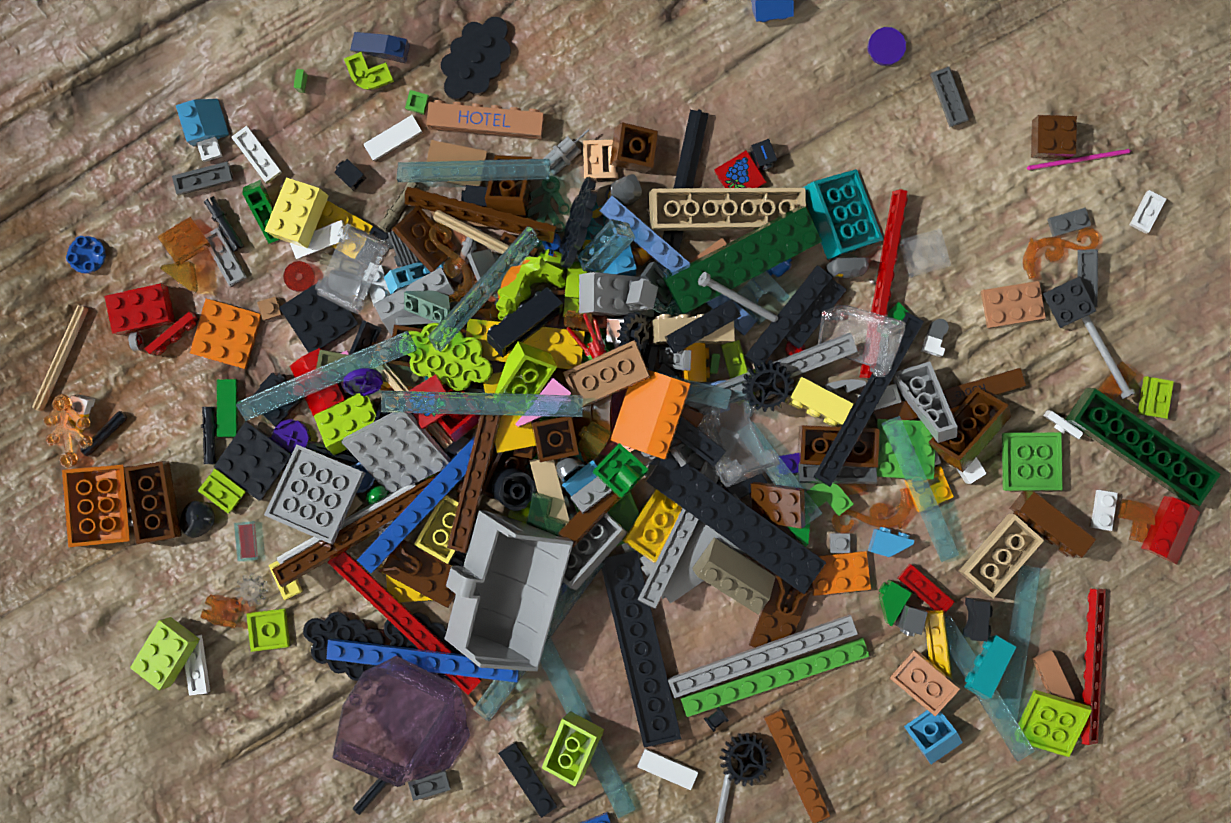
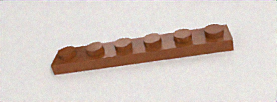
M780 709L765 716L764 719L811 822L817 823L830 817L782 710Z

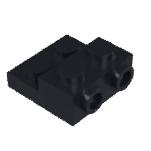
M272 372L248 401L276 427L303 399L299 396L301 392L294 386L290 387L286 383L287 379L281 373L276 374Z

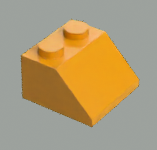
M693 343L684 349L691 351V370H682V381L687 383H704L706 378H710V368L706 367V359H709V348H705V343Z

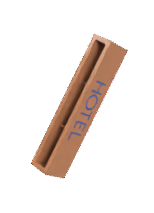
M434 100V103L429 102L427 127L429 129L542 139L544 114L538 109L521 111V108L518 107L502 109L501 106L492 105L491 108L483 107L482 104L466 106L462 102L445 104V101Z

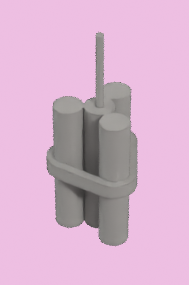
M589 129L574 142L567 136L560 144L553 146V150L541 160L554 176L566 165L569 166L571 164L570 161L581 152L575 143Z

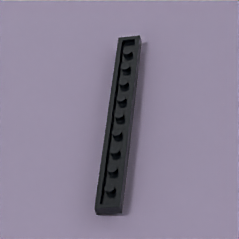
M908 312L906 313L813 478L831 487L923 325V320Z

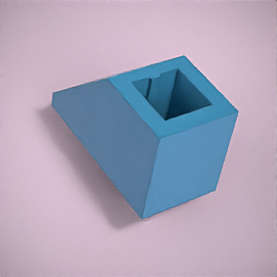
M880 527V530H873L868 551L891 557L913 545L914 540L909 539L910 535L899 532L897 536L891 534V529Z

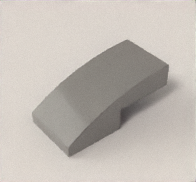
M854 379L840 380L823 385V388L832 391L843 386L845 392H850L866 385V382Z

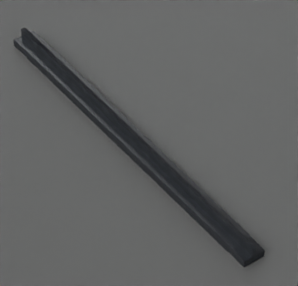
M690 109L673 189L693 188L709 113L702 112L700 109L698 111ZM664 231L663 240L679 253L684 231ZM657 262L658 267L666 276L671 274L665 267H663L659 262ZM656 296L654 317L646 318V320L652 321L655 317L666 314L668 303L662 304ZM647 344L644 361L649 362L648 370L654 371L659 345Z

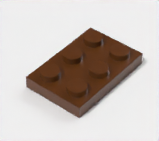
M419 205L392 228L393 232L430 272H433L457 249Z
M761 482L751 483L752 510L772 524L800 529L805 527L804 489Z

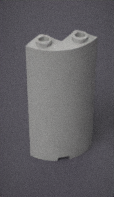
M699 520L661 598H667L671 604L704 581L697 577L692 567L714 537L740 554L745 552ZM643 556L640 558L643 563L641 568L648 577L655 563Z

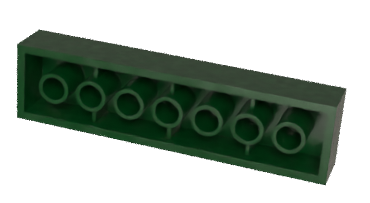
M799 206L663 277L680 312L685 314L721 295L720 292L707 285L703 287L698 284L702 273L710 274V278L729 289H733L821 243L822 240L806 206Z
M1086 388L1065 419L1190 505L1200 507L1221 475L1096 388Z

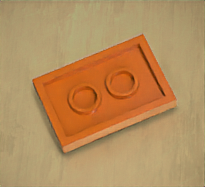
M867 551L818 556L826 564L812 583L814 588L813 596L871 590Z

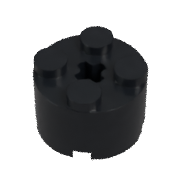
M508 467L494 474L491 491L493 498L510 510L518 511L525 509L526 505L533 501L536 495V485L528 474L517 468Z

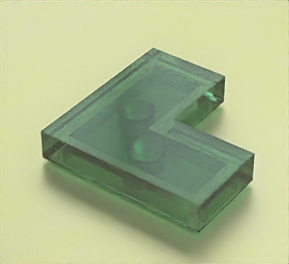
M534 492L527 524L561 537L559 532L565 527L566 522L549 516L553 498Z

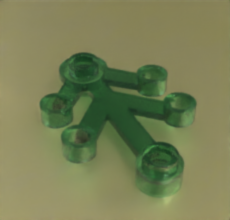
M547 176L543 179L541 187L530 192L531 201L528 205L533 203V199L543 194L544 197L542 202L527 210L526 218L539 213L537 221L545 223L548 214L554 226L558 224L563 226L560 231L556 229V233H563L565 225L559 220L550 204L552 196L559 205L558 210L561 215H567L570 212V207L564 202L559 193L560 181L554 176ZM553 183L555 186L553 189H549L547 185ZM566 206L568 210L566 212H562L561 207ZM528 237L529 245L535 248H539L540 246H542V240H539V243L534 244L532 242L533 238Z

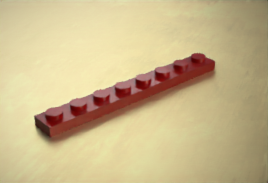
M1101 588L1090 589L1087 597L1089 612L1086 617L1088 631L1085 636L1087 650L1084 655L1086 669L1083 674L1085 689L1082 696L1084 705L1090 706L1092 711L1080 734L1082 744L1085 745L1097 744L1099 736L1106 589Z

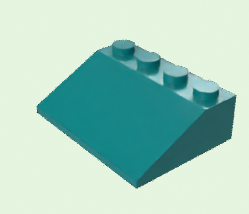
M857 169L819 179L803 187L805 188L806 204L822 240L821 244L827 260L883 240Z

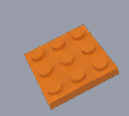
M205 299L190 354L247 369L262 318L261 314Z

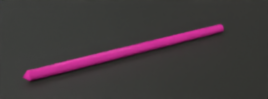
M1125 149L1029 165L1027 169L1034 170L1129 154L1131 150Z

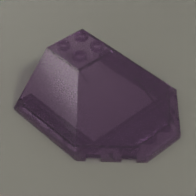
M397 655L363 672L342 705L332 758L396 787L403 786L405 782L413 779L419 780L430 776L432 772L440 769L442 771L449 769L470 737L460 687Z

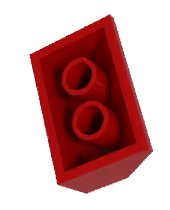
M321 348L302 356L290 365L291 371L313 417L348 399L335 372L316 369L319 351L324 350Z
M1164 496L1141 549L1177 565L1200 512L1190 504L1177 498Z

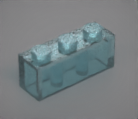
M611 219L577 256L583 271L603 273L635 239L629 223Z

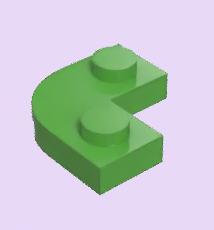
M818 483L804 493L805 506L811 513L826 501L838 516L854 505L837 484H832L829 487L824 483Z

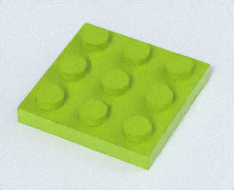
M1034 689L1013 734V740L1070 757L1092 711L1091 707Z

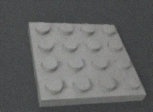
M405 406L344 437L342 441L344 446L377 482L389 491V494L443 470L451 461V458L425 429H421L416 418Z
M296 444L264 515L333 545L365 473Z

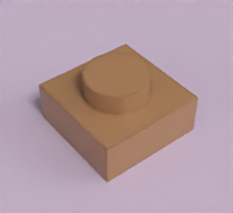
M277 297L257 302L263 321L283 315L279 308L280 305Z

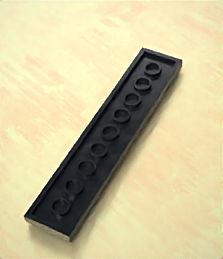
M670 450L667 459L661 458L645 481L802 594L806 593L826 564L824 560L688 463L681 467Z
M634 550L606 557L600 564L643 746L645 748L680 740L681 734L651 607L638 601L645 586L638 553Z

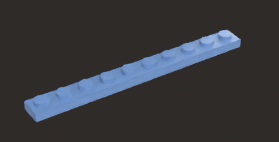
M613 196L599 210L670 273L690 264ZM721 294L706 302V304L714 309L729 301L730 298ZM734 302L741 314V317L734 320V328L745 336L756 323V320Z

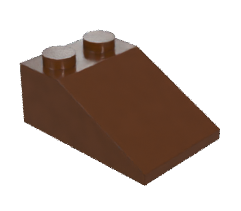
M495 155L485 195L487 208H493L504 213H512L513 215H526L530 196L532 157Z

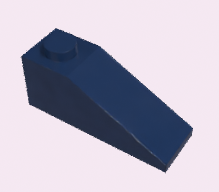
M354 32L350 51L362 52L365 55L406 64L410 44L407 39L392 35Z

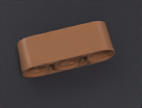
M1049 650L1032 658L1047 693L1075 701L1054 653Z

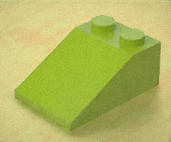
M518 341L507 358L493 400L526 412L557 368L551 353Z

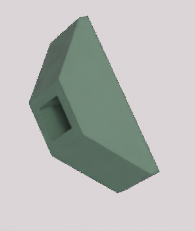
M437 291L404 292V310L446 327L450 326L449 296Z

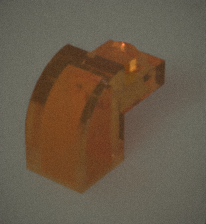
M1121 499L1118 518L1133 521L1129 540L1143 542L1148 533L1147 524L1155 525V517L1152 510L1141 502Z

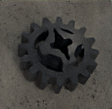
M628 313V317H623L624 323L620 322L621 328L617 330L620 333L617 340L621 341L619 347L635 340L641 353V350H646L645 344L649 345L648 339L651 337L649 331L652 329V327H648L650 320H646L647 316L642 315V313Z

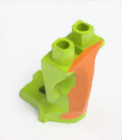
M540 256L526 257L521 265L511 266L504 275L501 288L497 292L499 300L496 303V308L500 311L498 318L503 321L507 314L514 313L518 309L522 301L530 298V286L533 283L547 282L560 288L564 287L566 280L562 277L563 270L547 263Z

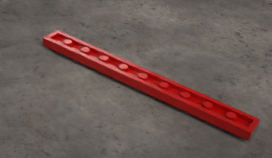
M903 189L892 191L859 376L862 379L870 378L881 354L880 344L885 332L883 328L884 321L888 315L887 304L891 297L890 287L895 276L893 270L898 259L897 248L901 241L900 231L905 219L903 215L904 208L908 202L907 190Z
M346 551L327 562L418 649L453 653ZM446 674L467 695L482 681L481 678Z

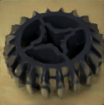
M764 360L761 361V366L754 363V370L748 368L750 375L744 374L743 376L747 381L741 382L742 386L745 387L742 389V393L746 394L744 396L745 400L749 401L750 406L755 405L756 410L762 407L763 411L766 412L768 407H770L771 411L774 412V406L781 409L780 403L787 404L786 397L790 398L792 395L789 392L794 390V387L790 385L794 383V380L789 378L792 374L790 371H786L787 367L785 365L780 367L781 364L778 361L774 365L772 360H769L767 365ZM764 373H768V374H767L765 377H763V378H760V377H759L760 375H762V374H764ZM777 374L782 377V388L775 384ZM753 384L760 388L759 397L753 394ZM776 394L775 397L768 399L770 395Z
M738 733V740L731 736L730 738L733 743L725 742V745L728 746L727 750L721 748L725 755L719 756V759L725 760V762H722L720 767H727L724 769L723 774H729L728 780L734 779L736 785L741 781L742 786L745 787L748 780L749 785L753 786V779L760 783L759 776L766 777V774L763 773L764 769L770 771L766 763L770 764L772 760L766 757L770 756L771 752L765 751L768 745H762L763 739L757 740V735L753 734L750 738L749 733H745L743 739L742 734ZM748 744L742 752L734 751L738 746ZM754 746L759 751L760 762L753 758ZM738 756L748 757L752 762H743ZM731 757L738 760L737 773L732 768ZM749 767H756L754 772L743 775Z

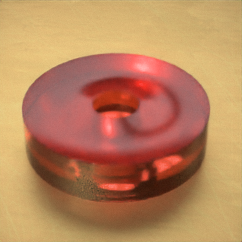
M295 261L286 267L283 279L289 289L295 292H303L314 285L315 272L307 263ZM298 274H302L301 280H297Z

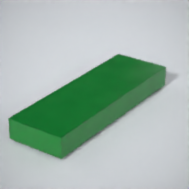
M218 379L217 437H235L238 433L237 379Z

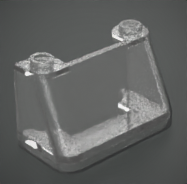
M346 224V226H341L338 237L340 239L323 279L318 280L315 290H317V295L353 313L360 314L365 305L363 300L367 298L381 261L384 259L383 255L388 251L391 242L351 224Z
M838 305L822 311L818 345L850 332L858 352L843 358L869 365L873 375L884 377L891 370L905 333L906 323L852 306Z
M744 396L710 405L703 412L704 417L698 428L726 450L725 454L715 465L719 477L726 487L776 468L780 464L778 455L773 450L764 451L750 420L755 406H750L749 401H746Z

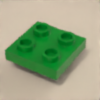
M619 443L592 472L622 499L649 469Z

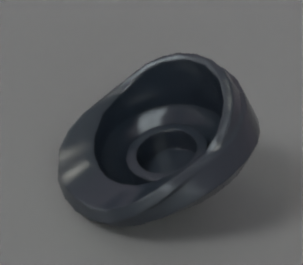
M201 501L188 503L180 517L182 532L191 538H197L207 533L212 528L215 520L212 507Z

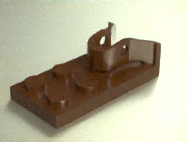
M403 540L386 559L383 567L379 569L380 573L390 576L446 608H449L456 595L446 587L452 565L441 561L406 540Z
M775 574L770 599L761 610L748 645L758 647L795 634L809 595L814 591V588L810 586L806 593L802 594Z

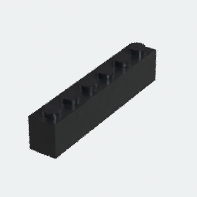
M817 265L777 314L778 320L769 324L744 358L753 365L757 363L758 366H761V361H766L831 280L832 276Z

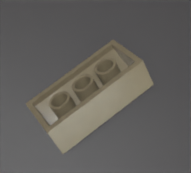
M715 537L692 567L697 577L758 615L770 599L775 575Z

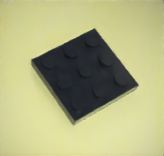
M328 276L279 307L308 353L318 348L323 349L359 325L341 295L329 286Z
M245 421L214 468L258 501H261L288 464L292 453L250 421Z

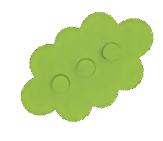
M430 323L423 328L421 333L409 331L401 338V349L405 354L411 356L410 368L417 376H428L430 378L437 374L443 385L447 384L455 391L467 389L472 381L484 383L492 376L493 367L487 359L482 357L483 345L481 342L473 337L465 338L463 333L457 329L446 330L438 323Z

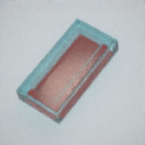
M255 521L234 523L237 561L257 560Z

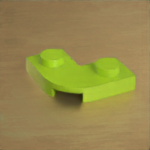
M362 52L344 58L352 80L362 89L374 90L394 82L386 62L368 69Z

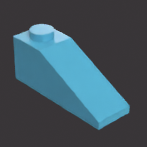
M420 261L390 270L384 276L390 294H393L431 272ZM444 262L435 269L437 270L441 267L448 274Z

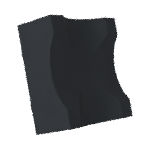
M1079 276L1043 293L1060 328L1096 312Z
M965 597L968 620L963 628V636L969 637L973 641L988 642V637L991 636L989 617H992L993 607L990 606L991 602L980 598Z

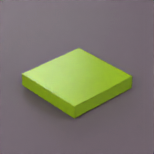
M286 608L246 613L251 652L290 647Z

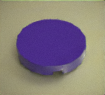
M883 27L871 35L867 51L875 63L881 66H891L903 57L906 50V41L897 29Z

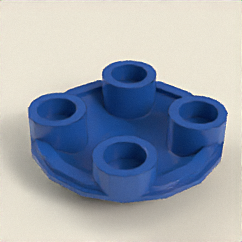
M78 236L69 246L66 260L70 266L77 272L84 274L93 273L104 264L106 258L103 244L90 236Z

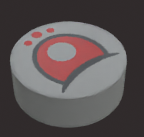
M139 331L129 334V345L133 351H141L144 347V340Z

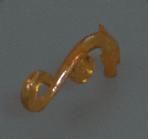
M436 223L430 228L429 237L437 248L450 257L443 265L444 273L450 278L457 277L460 270L463 274L464 282L462 287L459 284L458 290L454 291L453 294L447 295L449 296V303L459 302L470 295L477 279L473 278L470 267L461 256L437 240L436 233L441 232L445 236L443 243L447 244L452 237V232L449 227Z
M1083 228L1079 231L1076 238L1077 242H1081L1083 236H1088L1091 240L1088 246H1081L1055 237L1042 238L1035 242L1033 238H1030L1029 245L1023 255V269L1027 272L1028 279L1036 277L1034 263L1037 257H1034L1041 248L1046 246L1054 247V251L1047 248L1044 255L1049 262H1056L1063 257V247L1073 250L1095 249L1099 243L1098 233L1092 228Z
M908 488L900 489L902 498H900L901 503L896 507L899 511L895 516L888 519H879V513H882L883 517H886L888 514V507L884 503L879 502L871 506L869 510L870 517L848 509L840 516L834 513L832 517L833 528L839 533L849 532L854 526V521L851 519L847 525H842L840 517L850 515L874 527L889 528L898 525L899 529H901L912 507V499L909 497Z

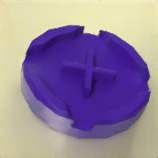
M361 368L353 370L344 377V389L351 395L360 393L361 396H367L380 390L383 384V377L375 369Z
M290 419L276 425L271 437L291 453H293L296 444L306 448L308 440H311L310 432L305 424Z

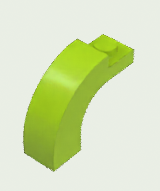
M574 261L567 271L563 317L583 319V314H579V274L588 273V262Z

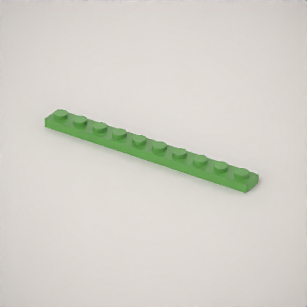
M861 637L681 697L686 716L689 717L869 657L864 638Z

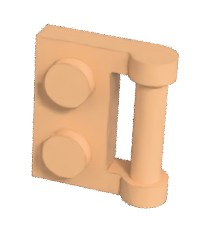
M613 140L583 141L584 180L589 176L596 180L618 179L616 166L610 165ZM602 147H608L609 172H603Z

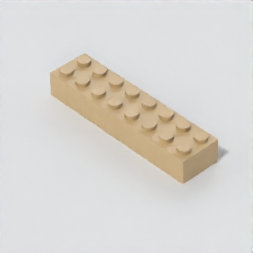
M805 188L652 189L649 192L650 229L653 231L755 230L799 206H806Z

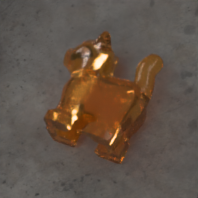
M568 310L565 314L564 326L589 332L583 314ZM586 313L590 320L592 328L594 329V318L592 317V314Z
M215 595L208 596L205 605L211 606L212 609L211 611L203 609L201 618L214 625L235 629V622L227 621L226 618L227 612L238 613L243 611L239 599L232 597L229 600L216 598Z

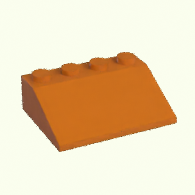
M648 370L650 378L628 387L611 441L662 459H667L691 384Z
M112 465L62 470L68 547L130 541L124 466Z

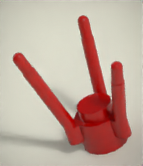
M584 313L583 317L593 339L592 342L588 343L589 348L585 346L570 327H567L566 330L584 350L586 356L591 355L592 359L606 353V346L602 340L597 320H593L596 331L595 335L587 314Z

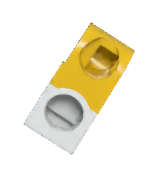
M81 394L71 395L65 428L82 433L86 428L87 418L89 417L91 407L94 406L95 399Z

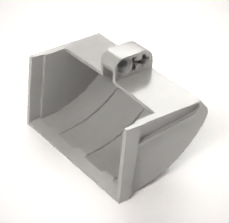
M479 510L464 566H451L446 587L453 591L456 596L445 640L480 668L538 671L573 541L569 538L555 536L515 519Z

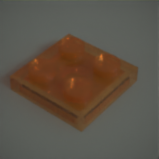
M191 217L157 236L177 266L211 246Z

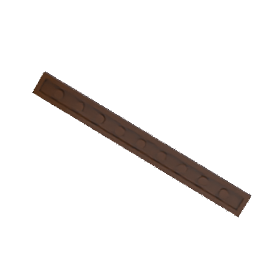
M439 473L339 530L333 545L320 541L272 569L279 585L283 588L391 525Z

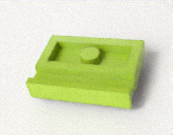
M1145 376L1143 378L1137 414L1168 419L1174 381Z
M214 468L211 475L208 476L198 490L228 514L233 511L246 493L244 489L216 468Z

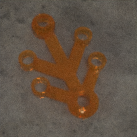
M60 394L53 400L52 405L54 409L48 416L44 417V424L47 427L56 425L59 415L61 422L51 434L46 436V441L49 445H55L60 442V435L63 433L65 453L60 456L59 460L64 468H71L78 462V456L73 452L71 435L78 441L81 448L91 446L92 439L88 435L83 436L77 430V428L80 430L88 428L90 421L87 417L79 416L72 408V401L67 395ZM69 416L76 422L77 428L69 421Z

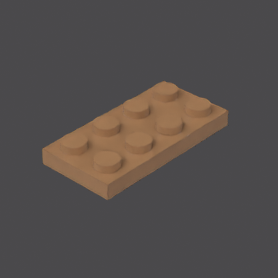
M635 340L563 372L578 409L650 378Z

